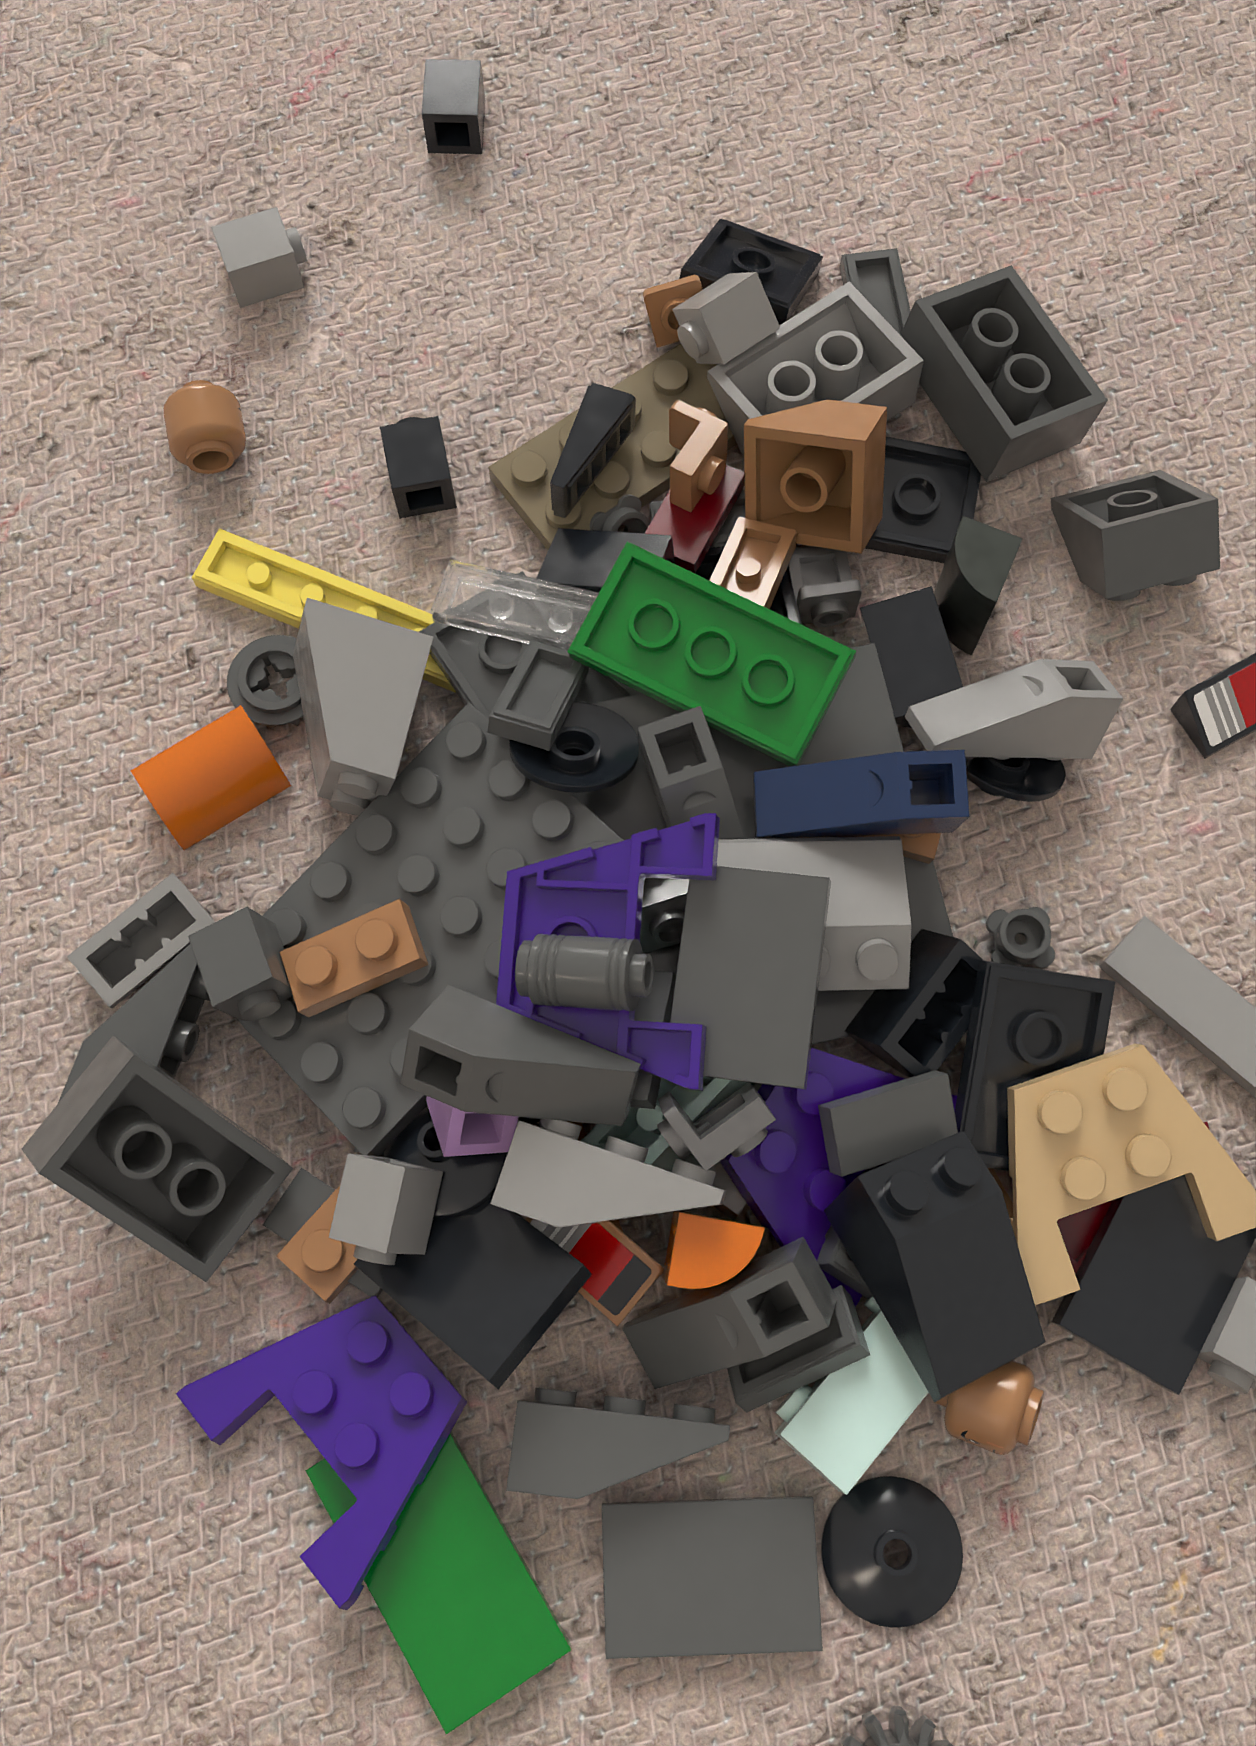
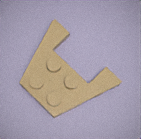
M1134 1043L1007 1088L1009 1176L1013 1178V1218H1010L1035 1306L1081 1290L1057 1224L1058 1219L1185 1175L1208 1238L1219 1241L1256 1228V1190L1144 1045Z

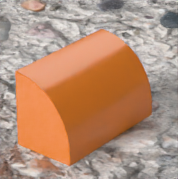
M241 705L130 770L148 800L183 850H186L291 786Z
M674 1211L662 1278L668 1286L687 1289L708 1288L726 1282L741 1272L754 1257L760 1246L765 1228L743 1222Z

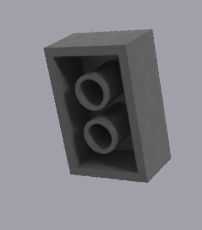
M1012 265L915 300L900 334L924 360L919 384L986 482L1080 444L1108 401Z
M115 1036L111 1037L22 1148V1151L40 1175L205 1282L213 1275L293 1170L287 1162L267 1145Z

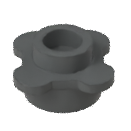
M625 494L620 497L618 504L606 513L597 512L594 514L590 521V530L618 532V528L621 525H625L623 532L644 534L651 522L644 514L640 513L642 506L640 499L632 494Z
M1039 907L1017 909L1010 913L1001 909L992 912L986 921V928L993 934L995 945L991 961L1017 966L1033 965L1037 969H1045L1050 966L1055 959V950L1050 946L1051 929L1048 914ZM1015 935H1024L1026 943L1023 945L1018 944L1015 941Z

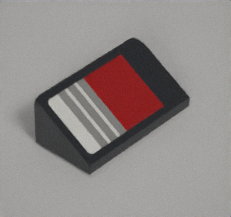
M1256 653L1188 689L1170 709L1204 759L1256 731Z

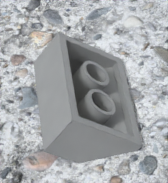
M849 281L779 325L780 329L724 365L718 364L707 372V379L737 445L744 455V424L748 419L827 399L887 407V421L915 403L924 360Z
M899 836L719 839L717 866L830 878L831 888L818 991L909 989L911 916L902 840Z

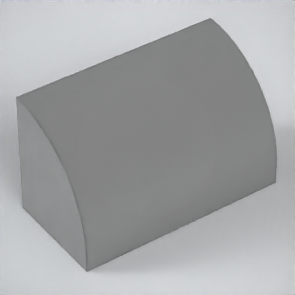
M172 873L69 954L67 958L110 1008H114L190 944L189 935L215 923V921L180 879Z

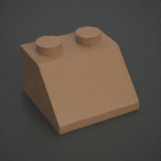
M827 399L748 419L744 424L745 518L797 530L796 544L862 554L882 519L887 407Z

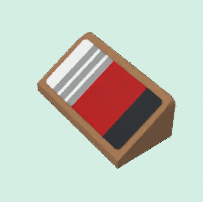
M530 1217L525 1218L531 1225L583 1263L592 1273L578 1293L617 1327L664 1271L660 1264L610 1221L558 1228Z

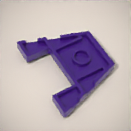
M704 813L691 817L689 822L661 830L653 828L633 834L630 839L596 849L588 847L507 871L496 1005L640 1063V1069L691 1090L703 1091L706 1026L702 1024L635 1021V1010L534 1005L529 997H521L517 991L515 965L517 953L524 940H533L537 934L638 939L640 942L645 878L716 880L720 818L717 814Z
M811 1048L806 1090L761 1085L758 1093L776 1120L765 1127L768 1131L767 1136L754 1149L739 1157H733L730 1153L719 1162L760 1224L770 1230L780 1247L804 1237L817 1261L826 1240L825 1234L831 1226L824 1210L857 1176L864 1172L862 1170L843 1177L830 1173L818 1105L898 1082L905 1078ZM951 1094L955 1112L957 1096ZM823 1271L831 1288L834 1289L842 1285L852 1296L856 1307L862 1295Z
M375 1295L184 1386L176 1393L210 1440L219 1445H222L269 1400L276 1396L357 1499L356 1503L300 1555V1558L338 1608L348 1610L358 1599L364 1588L362 1582L379 1551L386 1549L398 1527L396 1521L417 1484L421 1485L467 1404L466 1399Z

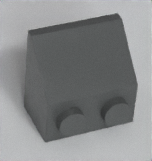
M1162 470L1051 498V510L1080 582L1107 600L1124 601L1133 599L1140 595L1141 590L1161 584L1168 586L1186 585L1194 582L1199 574L1220 569L1218 498Z

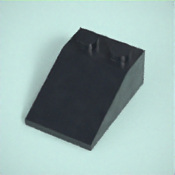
M964 1130L857 1176L824 1210L825 1215L934 1402L941 1400L1045 1343L1002 1190Z

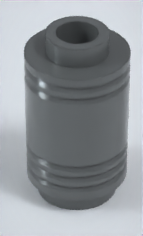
M537 934L533 940H524L517 953L515 965L517 991L521 997H529L534 1005L634 1011L640 997H649L654 977L652 956L650 954H643L638 939Z

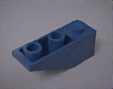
M965 750L892 752L753 773L756 839L953 833L970 817Z

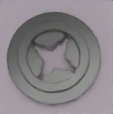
M286 635L266 636L246 645L233 659L227 675L228 695L234 707L237 708L241 705L251 721L263 724L271 730H274L277 725L287 723L298 726L301 717H303L293 659L297 638ZM270 665L273 666L275 672L280 673L282 678L294 677L286 682L288 692H286L287 698L283 700L272 689L262 692L263 689L270 685L268 679L270 674L266 668Z

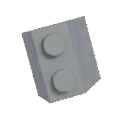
M307 597L295 643L293 659L317 796L329 799L330 805L338 811L351 815H360L378 795L387 796L396 779L433 636Z

